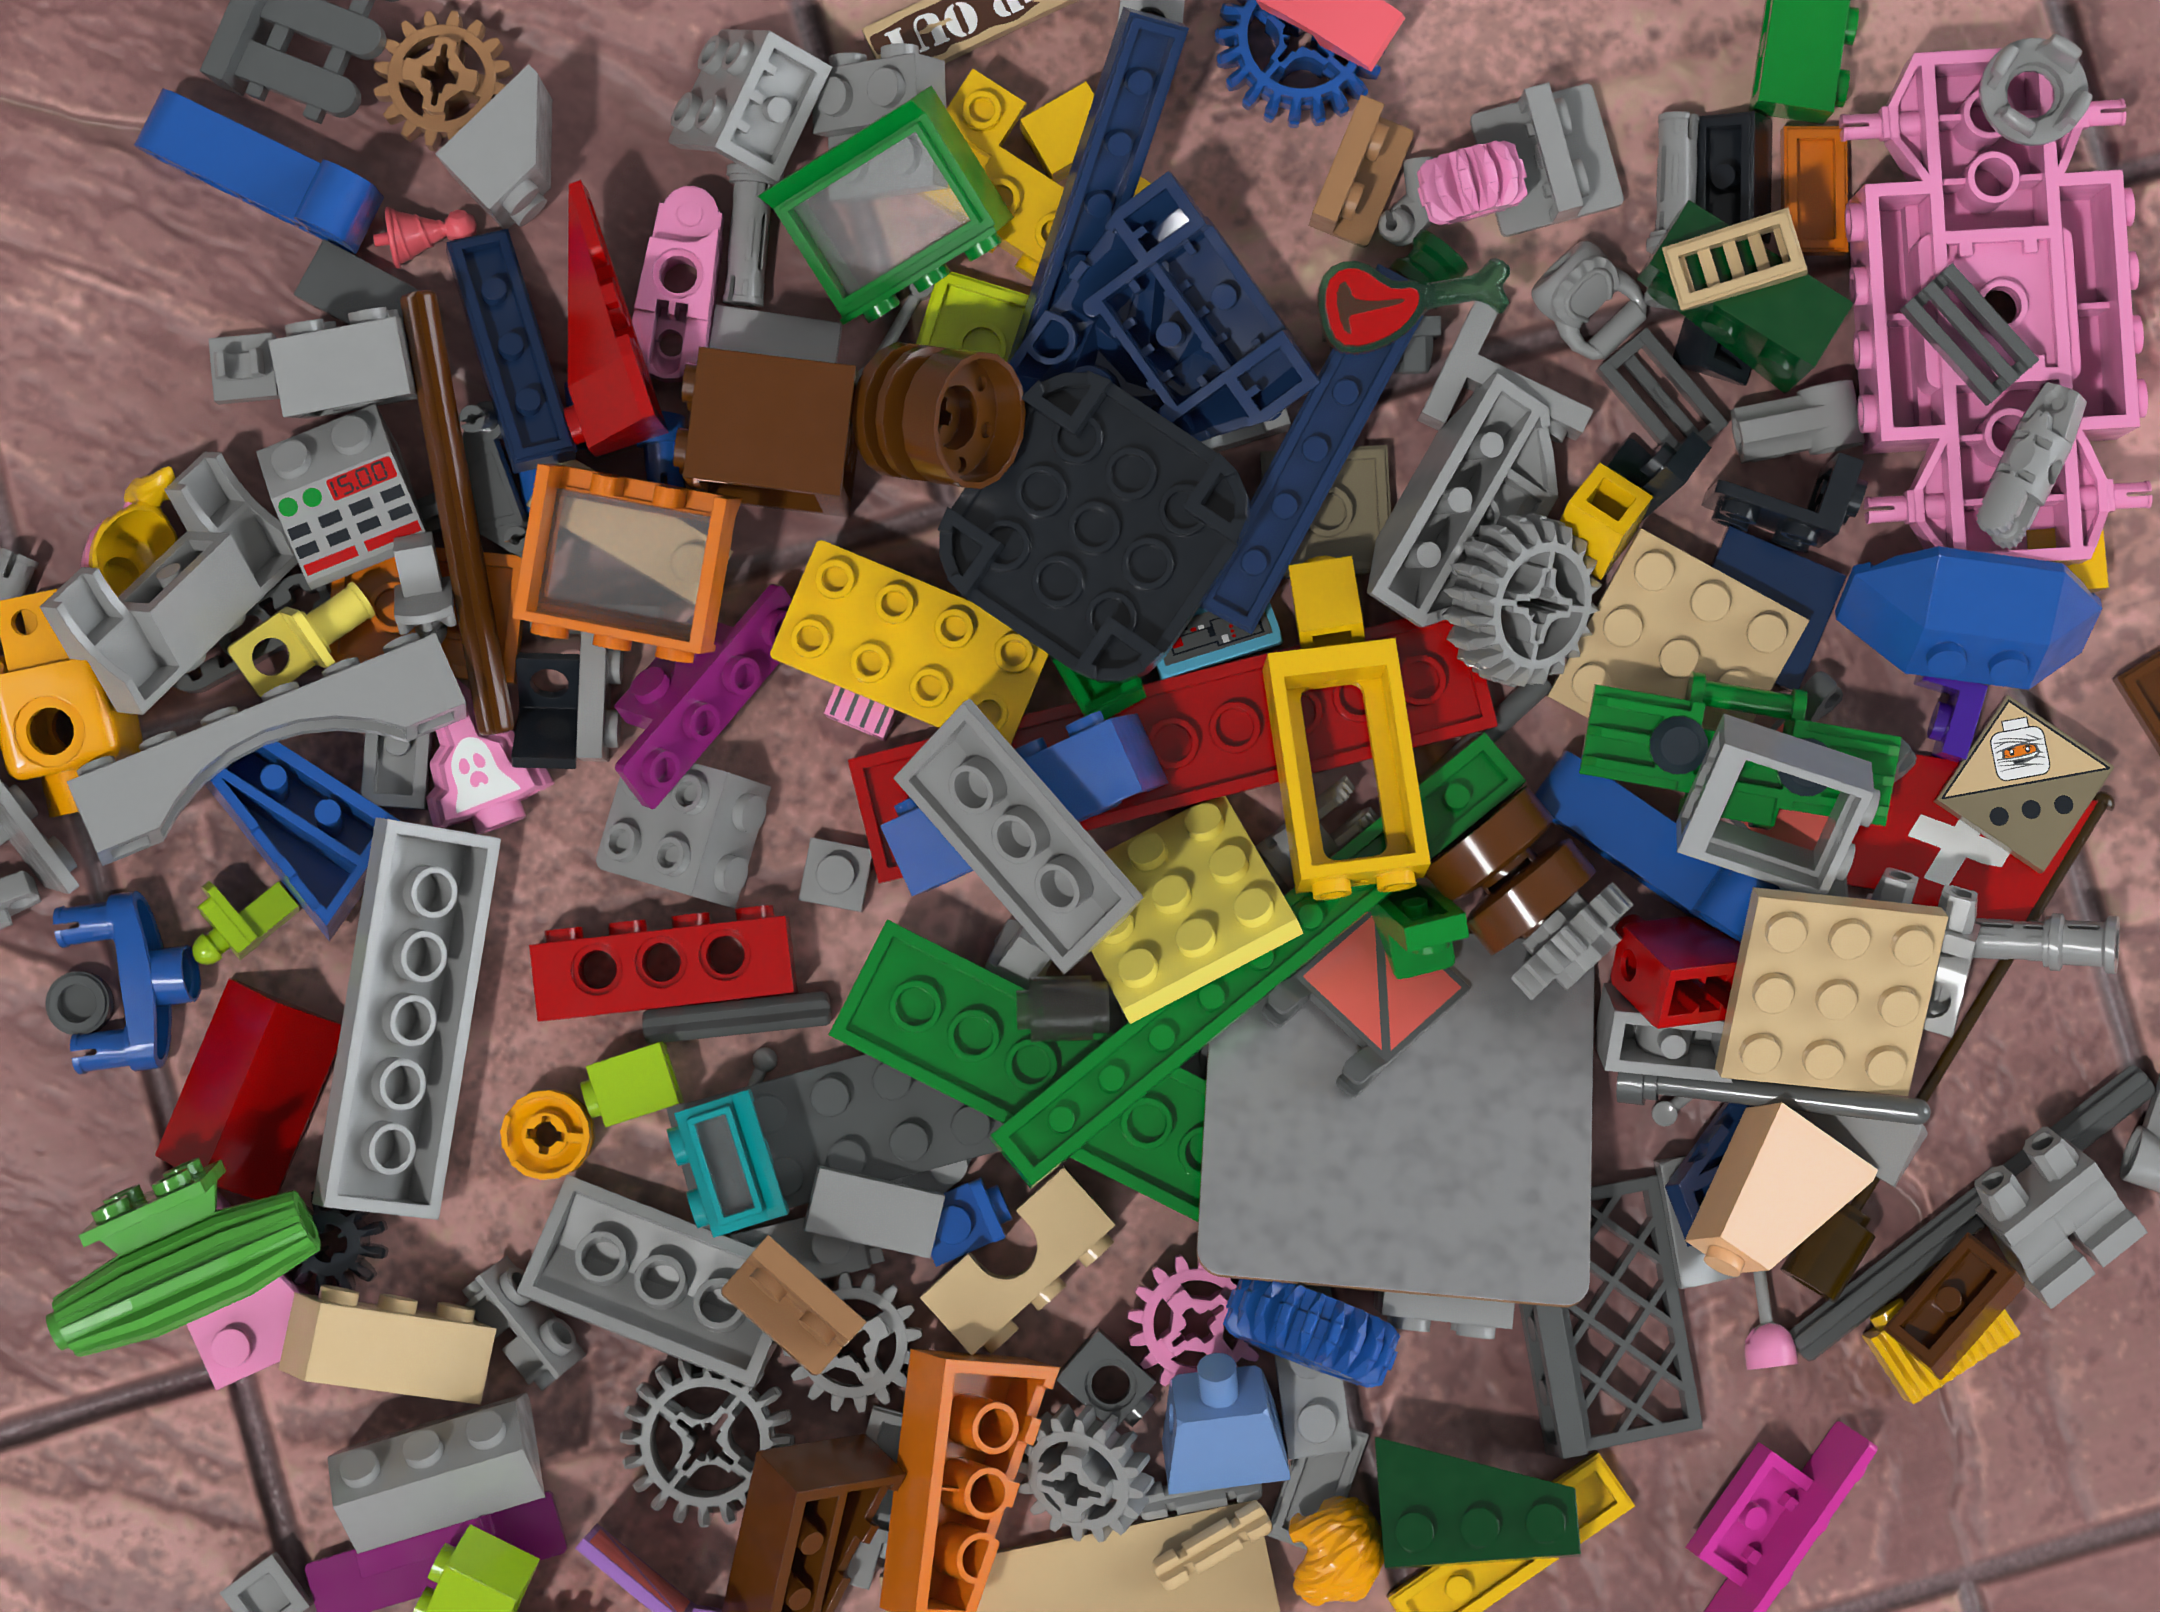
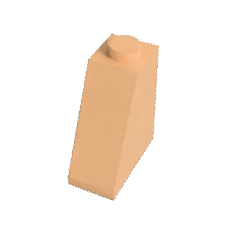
M1782 1102L1748 1107L1740 1119L1685 1241L1705 1254L1704 1262L1709 1267L1724 1275L1738 1277L1740 1273L1769 1271L1873 1182L1878 1169Z

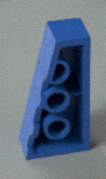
M1097 711L1065 726L1069 738L1047 747L1042 737L1015 749L1078 822L1117 807L1122 803L1121 800L1146 791L1150 792L1169 783L1137 713L1110 718L1105 721L1102 712ZM911 798L894 806L898 815L897 818L880 825L911 896L928 892L974 871Z

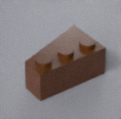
M866 1433L757 1451L722 1612H834L851 1581V1578L845 1573L847 1566L860 1542L871 1543L879 1528L872 1519L888 1489L898 1492L906 1473Z

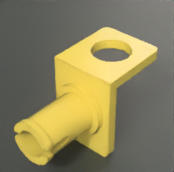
M354 582L346 585L345 589L307 615L302 610L284 607L228 646L229 655L260 698L267 691L279 685L292 682L315 665L327 668L334 664L335 661L330 655L331 649L329 645L368 618L371 619L376 615L368 599ZM266 638L281 640L289 652V660L286 667L275 675L260 673L252 661V653L255 646Z

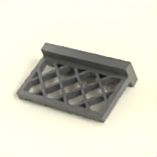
M1658 1175L1591 1186V1201L1606 1199L1599 1210L1591 1206L1590 1243L1601 1226H1603L1626 1242L1628 1246L1610 1274L1590 1261V1272L1604 1283L1585 1311L1576 1305L1571 1307H1552L1519 1304L1546 1455L1565 1459L1588 1454L1587 1451L1703 1429ZM1642 1191L1647 1217L1635 1236H1633L1610 1220L1608 1216L1622 1195ZM1649 1234L1653 1250L1644 1244ZM1637 1252H1640L1655 1263L1658 1281L1646 1299H1643L1619 1281ZM1613 1289L1640 1307L1621 1337L1594 1319ZM1661 1297L1664 1313L1655 1307ZM1569 1312L1579 1319L1573 1330ZM1649 1315L1667 1327L1670 1343L1657 1363L1630 1345ZM1588 1327H1591L1615 1345L1596 1375L1578 1363L1575 1348ZM1625 1352L1651 1370L1632 1401L1606 1383V1380ZM1672 1360L1676 1377L1667 1371ZM1581 1376L1590 1382L1584 1393ZM1661 1378L1678 1390L1683 1417L1659 1421L1642 1408ZM1602 1390L1627 1409L1612 1431L1591 1435L1587 1409L1598 1392ZM1636 1416L1648 1423L1629 1428Z

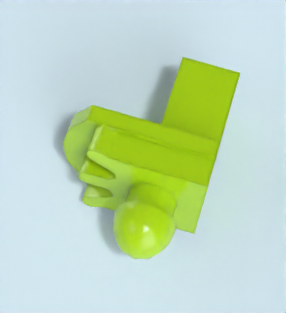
M207 881L201 888L208 898L197 908L213 929L206 935L201 934L195 940L192 946V955L199 964L210 965L221 960V955L230 948L238 959L241 960L256 949L268 936L300 911L299 905L283 886L277 882L240 913H237L216 886Z

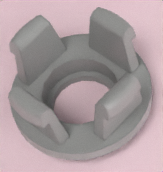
M2053 34L2048 40L2042 38L2021 39L2002 48L1987 64L1981 77L1979 88L1982 111L1993 129L2009 141L2026 146L2046 145L2059 140L2069 133L2084 116L2093 98V95L2088 92L2087 78L2078 61L2082 50L2075 43L2058 34ZM2023 72H2036L2043 75L2053 88L2054 100L2052 106L2046 114L2040 117L2027 118L2011 108L2007 95L2009 84L2015 76Z

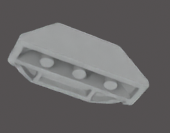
M1498 373L1492 374L1438 431L1375 542L1367 594L1418 627L1446 620L1441 615L1452 606V598L1443 589L1454 586L1457 573L1450 564L1461 563L1466 559L1463 542L1479 541L1480 525L1497 524L1500 515L1509 516L1513 514L1519 516V514L1527 515L1528 513L1548 516L1558 498L1554 452L1548 426L1551 425L1549 407Z

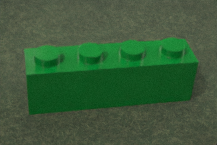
M1765 0L1749 112L1756 111L1765 116L1824 124L1833 114L1835 107L1843 108L1850 81V70L1840 69L1844 45L1852 46L1858 27L1859 8L1849 7L1850 0Z

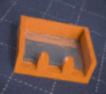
M537 464L512 618L532 622L530 633L540 636L569 639L570 629L594 634L592 645L598 647L631 651L632 641L655 645V657L693 663L695 653L703 654L715 651L716 645H714L735 518L743 498L561 464Z

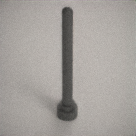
M1618 1072L1617 1102L1634 1105H1644L1646 1100L1657 1101L1659 1095L1752 1106L1782 1102L1795 1111L1914 1125L1924 1124L1931 1115L1928 1103L1916 1098L1732 1079V1083L1623 1072Z

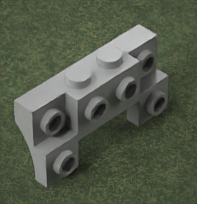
M204 452L164 489L187 532L119 597L110 588L99 568L81 567L40 606L69 659L88 661L112 705L119 713L144 715L185 673L199 667L206 659V653L225 634L241 626L246 619V613L298 563L281 522L249 494L236 478L221 452Z

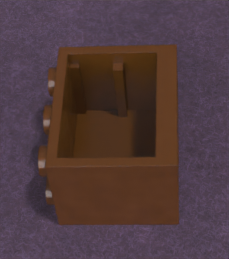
M699 347L697 364L686 363L684 369L682 402H687V410L691 411L689 429L678 428L674 446V467H679V474L683 475L685 482H687L691 489L743 498L740 505L850 518L858 455L851 420L854 391L860 379L857 367L855 365Z

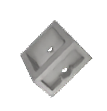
M1723 713L1676 821L1677 852L1796 892L1828 895L1834 880L1843 881L1848 875L1855 855V844L1852 843L1860 825L1869 827L1879 805L1880 790L1874 789L1872 762ZM1746 760L1840 791L1813 851L1720 820Z

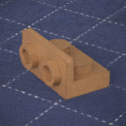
M1361 95L1308 225L1362 248L1367 247L1371 241L1414 136L1411 129L1382 118L1381 114L1385 104Z
M769 1235L721 1289L723 1297L814 1376L819 1375L840 1350L867 1323Z

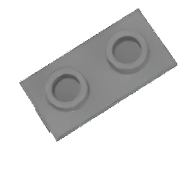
M505 1256L478 1275L472 1283L462 1290L469 1299L465 1306L476 1309L475 1317L479 1322L497 1328L495 1338L509 1327L514 1331L517 1337L506 1345L502 1351L525 1378L528 1385L534 1381L543 1391L564 1372L584 1358L586 1353L576 1342L575 1334L570 1326L562 1319L557 1318L549 1307L516 1293L524 1271L517 1268L509 1257Z

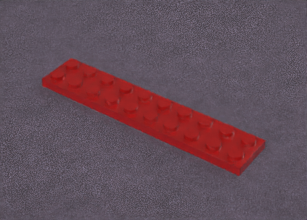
M1404 618L1364 628L1365 642L1390 638L1396 639L1413 749L1498 727L1487 680L1481 678L1478 673L1472 672V667L1466 666L1463 661L1457 659L1459 648L1446 640L1454 626L1448 620L1418 627ZM1300 645L1270 653L1300 650ZM1267 653L1144 684L1143 687L1147 697L1110 718L1138 714L1169 783L1150 792H1142L1121 800L1122 803L1119 806L1079 822L1080 825L1088 832L1279 783L1262 671ZM1343 685L1310 689L1301 695V706L1312 774L1372 759L1363 694L1358 687ZM1076 702L1025 714L1011 746L1016 749L1043 737L1047 747H1050L1069 738L1065 726L1084 716ZM929 739L848 759L879 884L903 878L880 825L897 818L898 815L894 806L910 798L894 780V777Z

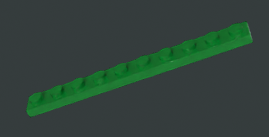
M1485 732L1419 785L1430 862L1513 795L1526 782L1524 777ZM1382 817L1330 859L1344 860L1382 854L1386 849ZM1377 884L1351 887L1352 894L1346 897L1331 900L1313 899L1312 892L1296 894L1294 887L1284 897L1303 931L1302 935L1132 1024L1128 1022L993 1132L989 1139L1030 1189L1033 1188L1270 994L1277 985L1292 976L1393 892H1379Z

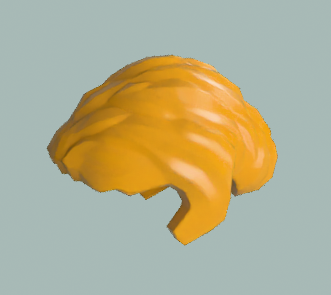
M1337 1495L1323 1500L1317 1512L1308 1516H1302L1298 1512L1290 1520L1289 1535L1292 1542H1302L1307 1547L1305 1558L1298 1565L1294 1573L1293 1588L1296 1594L1300 1595L1311 1606H1320L1325 1602L1332 1601L1356 1602L1366 1597L1384 1564L1382 1527L1369 1510V1506L1356 1497L1346 1498Z

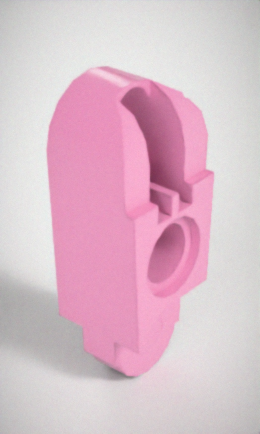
M683 186L676 189L665 199L664 203H659L653 235L649 237L632 317V323L650 376L666 383L683 382L686 363L697 364L699 347L709 348L724 240L722 236L724 215L720 213L714 198L706 190L696 186ZM678 264H687L697 270L695 284L690 290L683 293H673L664 287L666 273L671 267ZM669 333H676L683 339L682 351L677 356L669 357L662 353L660 349V341Z

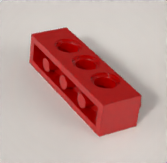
M773 905L735 909L736 921L711 924L710 912L671 916L673 928L647 931L646 919L608 923L609 936L584 938L583 927L544 931L545 943L529 945L537 1022L798 993L790 918L786 915L774 917ZM731 936L742 944L745 953L744 961L737 971L723 974L712 965L710 952L717 940ZM660 944L673 946L679 953L681 960L678 973L667 981L655 979L647 968L649 953ZM598 951H604L611 955L617 967L616 976L612 983L601 989L590 985L584 976L586 960L590 955Z

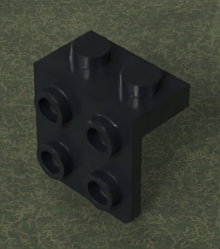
M1839 452L1820 469L1806 509L1724 480H1718L1705 493L1701 506L1713 510L1711 520L1725 527L1731 526L1740 531L1747 532L1750 524L1774 532L1772 542L1794 551L1808 553L1810 545L1817 548L1822 547L1839 534L1841 526L1846 524L1849 516L1856 517L1868 485V481L1859 478L1864 461Z

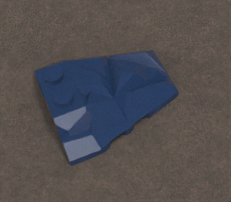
M1167 171L1115 210L1104 226L1106 230L1085 260H1080L1070 274L1069 278L1071 280L1049 311H1044L1009 361L1022 385L1023 395L1038 380L1042 382L1062 373H1087V371H1091L1110 379L1119 388L1200 442L1244 427L1269 421L1321 383L1310 363L1294 342V337L1216 226L1207 216H1204L1192 197L1171 171Z

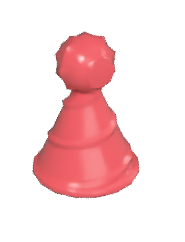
M386 207L385 221L387 232L373 234L375 247L390 245L394 266L399 269L402 264L414 259L416 255L426 249L434 247L437 242L445 237L454 241L475 236L477 223L473 215L465 210L457 209L450 212L449 216L442 222L439 219H428L417 214L412 215Z

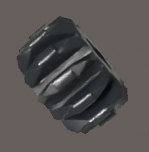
M314 1191L311 1192V1202L313 1200ZM312 1204L313 1212L306 1205L317 1227L319 1239L321 1234L333 1231L334 1227L337 1226L342 1230L338 1238L345 1236L347 1238V1249L334 1253L331 1258L324 1253L329 1249V1246H320V1251L302 1262L303 1265L294 1273L292 1281L296 1285H301L316 1273L314 1288L315 1294L319 1296L320 1286H332L334 1278L338 1287L355 1290L356 1282L353 1272L360 1279L367 1282L374 1280L377 1272L365 1257L374 1259L387 1257L389 1251L387 1247L382 1244L370 1243V1236L383 1233L388 1229L386 1221H376L366 1225L363 1219L370 1212L327 1208Z

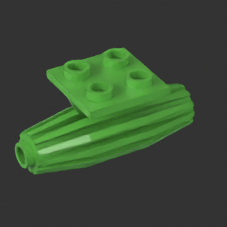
M199 1158L189 1160L163 1173L164 1178L152 1184L153 1190L143 1193L140 1185L136 1184L103 1200L104 1205L91 1212L94 1221L78 1236L83 1247L100 1240L118 1255L52 1298L54 1312L46 1315V1323L53 1341L60 1350L69 1348L73 1350L74 1355L77 1357H83L159 1337L255 1294L320 1251L321 1241L318 1236L319 1233L304 1200L300 1198L298 1192L292 1190L216 1210L217 1180L226 1172V1169L221 1159L203 1167Z

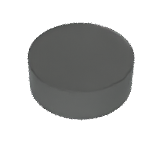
M80 971L66 973L56 979L50 986L45 1002L46 1012L52 1024L66 1034L80 1033L82 1035L97 1032L108 1023L114 1009L113 993L106 981L96 974Z

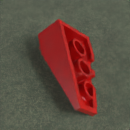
M579 180L569 184L568 390L573 405L563 408L575 445L586 442L588 449L595 457L669 432L589 191L583 182Z

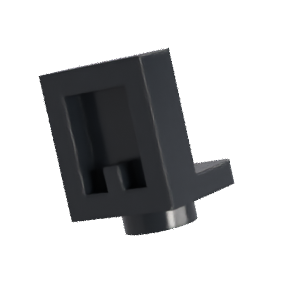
M1692 431L1674 448L1665 441L1650 455L1634 439L1628 438L1617 449L1605 466L1653 496L1642 519L1643 521L1688 481L1712 447Z

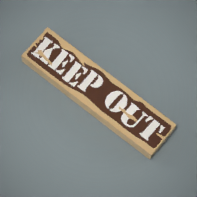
M921 0L862 28V32L875 59H881L880 48L882 46L907 43L919 46V54L944 60L946 64L1079 0Z

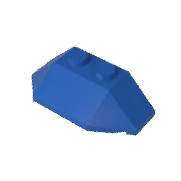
M1937 546L1897 555L1875 566L1871 562L1854 565L1835 609V615L1838 622L1906 674L2029 690L2082 653L2103 608L2101 599L2094 592L2091 593L2085 584L2064 563Z

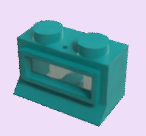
M751 1089L676 1112L674 1115L678 1126L667 1129L671 1149L678 1167L690 1163L697 1188L686 1191L696 1226L701 1228L709 1225L713 1238L788 1215L790 1212L787 1201L782 1196L773 1167L774 1162L766 1138L764 1139L753 1104L755 1100Z

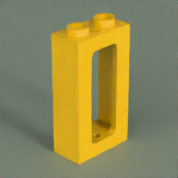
M1390 638L1267 653L1262 671L1296 894L1312 892L1313 899L1331 900L1352 894L1351 887L1377 884L1379 892L1402 891L1416 886V879L1424 878L1431 862L1396 639ZM1354 685L1363 694L1386 849L1382 854L1376 856L1332 860L1325 855L1323 850L1301 706V695L1310 689Z

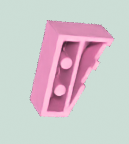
M217 1190L216 1210L231 1207L232 1205ZM293 1271L286 1272L255 1294L187 1324L216 1390L280 1362L294 1293L310 1294L305 1289V1284L296 1285L292 1281Z

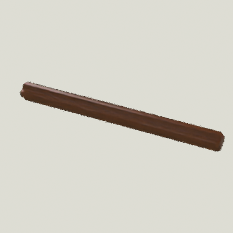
M430 290L410 292L401 296L400 304L477 729L481 735L485 736L506 733L513 729L514 720L437 295Z

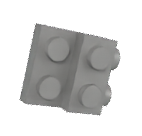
M907 43L884 45L880 48L881 59L867 61V55L862 53H837L830 55L829 65L832 66V69L812 109L813 134L828 137V149H831L855 135L875 120L906 103L931 85L946 108L945 61L919 54V46ZM914 132L830 185V200L846 204L949 188V185L917 133Z

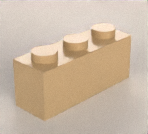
M321 1285L319 1296L294 1293L279 1370L307 1382L481 1405L497 1328L474 1320L476 1309L452 1303L438 1302L436 1313L416 1310L417 1300L391 1294H380L378 1304L359 1302L358 1291L330 1285Z

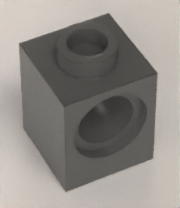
M1099 1327L1092 1332L1062 1366L1056 1378L1082 1404L1093 1406L1096 1416L1104 1422L1111 1414L1117 1416L1116 1428L1123 1420L1133 1427L1157 1399L1149 1392L1156 1384V1378L1148 1370L1143 1369L1139 1362ZM1108 1365L1120 1367L1129 1377L1127 1391L1121 1397L1114 1400H1107L1098 1396L1091 1384L1094 1374L1100 1368Z

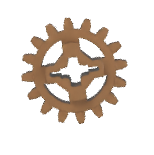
M427 11L424 14L425 27L416 30L406 20L402 22L401 27L406 38L401 43L386 38L385 48L392 56L391 61L375 62L373 68L379 76L388 80V83L374 89L376 98L380 102H393L383 113L384 117L390 125L406 120L401 134L410 143L417 139L421 133H425L426 146L430 151L435 152L440 146L442 138L450 140L506 86L500 83V79L513 74V68L509 61H494L504 50L499 39L495 37L482 42L486 32L483 23L476 19L465 30L463 29L462 18L457 11L450 12L446 24H439L433 13ZM434 44L433 49L418 59H413V56L421 49ZM465 46L479 56L483 63L485 75L479 74L477 70L465 68ZM445 69H449L457 82L456 84H445L443 92L438 93L431 80L432 78L442 79ZM403 88H408L411 92L423 95V117L408 106ZM469 103L476 104L463 116L453 119L454 114Z

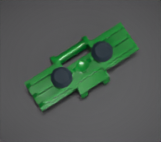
M1692 671L1685 699L1594 684L1579 774L1685 792L1684 798H1681L1678 813L1680 814L1716 732L1713 729L1702 728L1705 706L1785 719L1782 733L1872 762L1874 789L1880 790V801L1871 824L1886 826L1902 737L1804 720L1808 700V692L1806 690L1794 688L1791 694L1710 681L1706 680L1705 673ZM1746 760L1721 818L1748 822L1749 827L1770 830L1774 827L1779 809L1829 817L1840 791Z

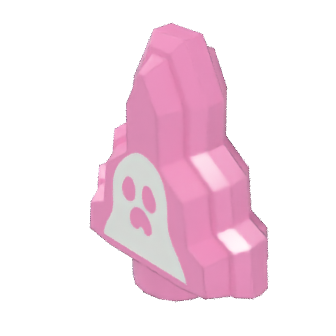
M456 678L466 701V718L436 730L440 746L429 763L435 787L426 796V801L433 827L446 828L452 824L472 820L476 833L484 834L526 817L521 801L540 790L550 787L554 784V781L547 768L512 767L511 754L515 736L514 731L510 730L506 733L489 736L481 735L478 732L471 690Z

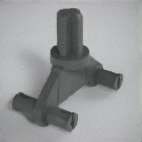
M492 401L468 405L461 410L459 422H467L461 425L462 429H464L462 438L480 535L522 558L528 518L500 443V439L503 437ZM435 492L417 499L427 532L434 534L441 531ZM563 539L557 540L555 554L562 548Z

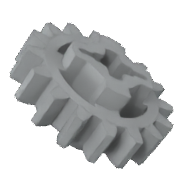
M1613 882L1590 903L1579 892H1576L1521 944L1532 957L1511 979L1531 1000L1554 979L1567 991L1623 939L1612 928V925L1634 904Z
M843 1272L839 1277V1288L832 1290L821 1279L820 1281L842 1301L845 1299H860L870 1302L882 1310V1312L872 1317L858 1314L867 1322L859 1332L865 1330L870 1337L863 1346V1351L866 1355L864 1360L868 1367L862 1357L858 1358L852 1350L843 1354L839 1352L817 1376L810 1374L803 1366L799 1365L791 1374L793 1381L809 1376L814 1384L810 1388L808 1397L813 1401L825 1390L832 1394L831 1410L837 1412L845 1398L854 1399V1405L858 1413L865 1412L868 1396L875 1394L877 1399L886 1405L891 1401L888 1384L894 1382L906 1388L907 1374L901 1368L903 1363L909 1364L910 1349H908V1342L915 1341L923 1336L922 1328L907 1327L905 1319L916 1308L913 1303L897 1308L892 1301L899 1287L894 1283L886 1288L883 1293L874 1290L875 1274L872 1273L867 1274L861 1286H853L850 1274ZM895 1332V1356L888 1369L884 1371L882 1363L877 1356L880 1342ZM783 1350L784 1356L791 1357L786 1351ZM834 1367L853 1371L863 1384L841 1383L830 1378L824 1372Z
M1069 1404L1062 1405L1054 1416L1046 1411L1039 1418L1042 1422L1034 1445L1027 1444L1018 1472L1026 1474V1477L1020 1483L1018 1492L1034 1494L1037 1500L1030 1509L1031 1513L1037 1515L1047 1511L1052 1516L1050 1529L1054 1532L1060 1529L1063 1524L1071 1526V1533L1076 1541H1081L1089 1529H1091L1098 1542H1104L1113 1530L1122 1535L1148 1505L1150 1500L1145 1495L1154 1484V1477L1141 1472L1151 1459L1149 1453H1134L1131 1448L1138 1435L1131 1431L1121 1436L1115 1430L1118 1417L1111 1414L1102 1423L1096 1420V1413L1091 1405H1087L1078 1417H1076ZM1060 1443L1057 1448H1051L1052 1445ZM1111 1498L1117 1499L1114 1502L1108 1503Z

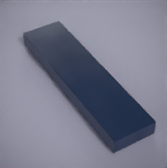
M504 229L446 242L448 260L513 473L537 469V464H559L576 460L577 449L565 419L564 407L509 230Z

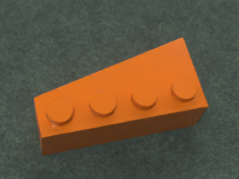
M910 1349L897 1465L906 1473V1476L898 1492L893 1491L879 1608L889 1612L977 1611L1000 1544L995 1539L1005 1508L1013 1507L1020 1486L1019 1483L1014 1482L1027 1444L1034 1445L1042 1420L1036 1417L1046 1388L1053 1390L1060 1367L1025 1357L975 1353L971 1355L970 1353Z

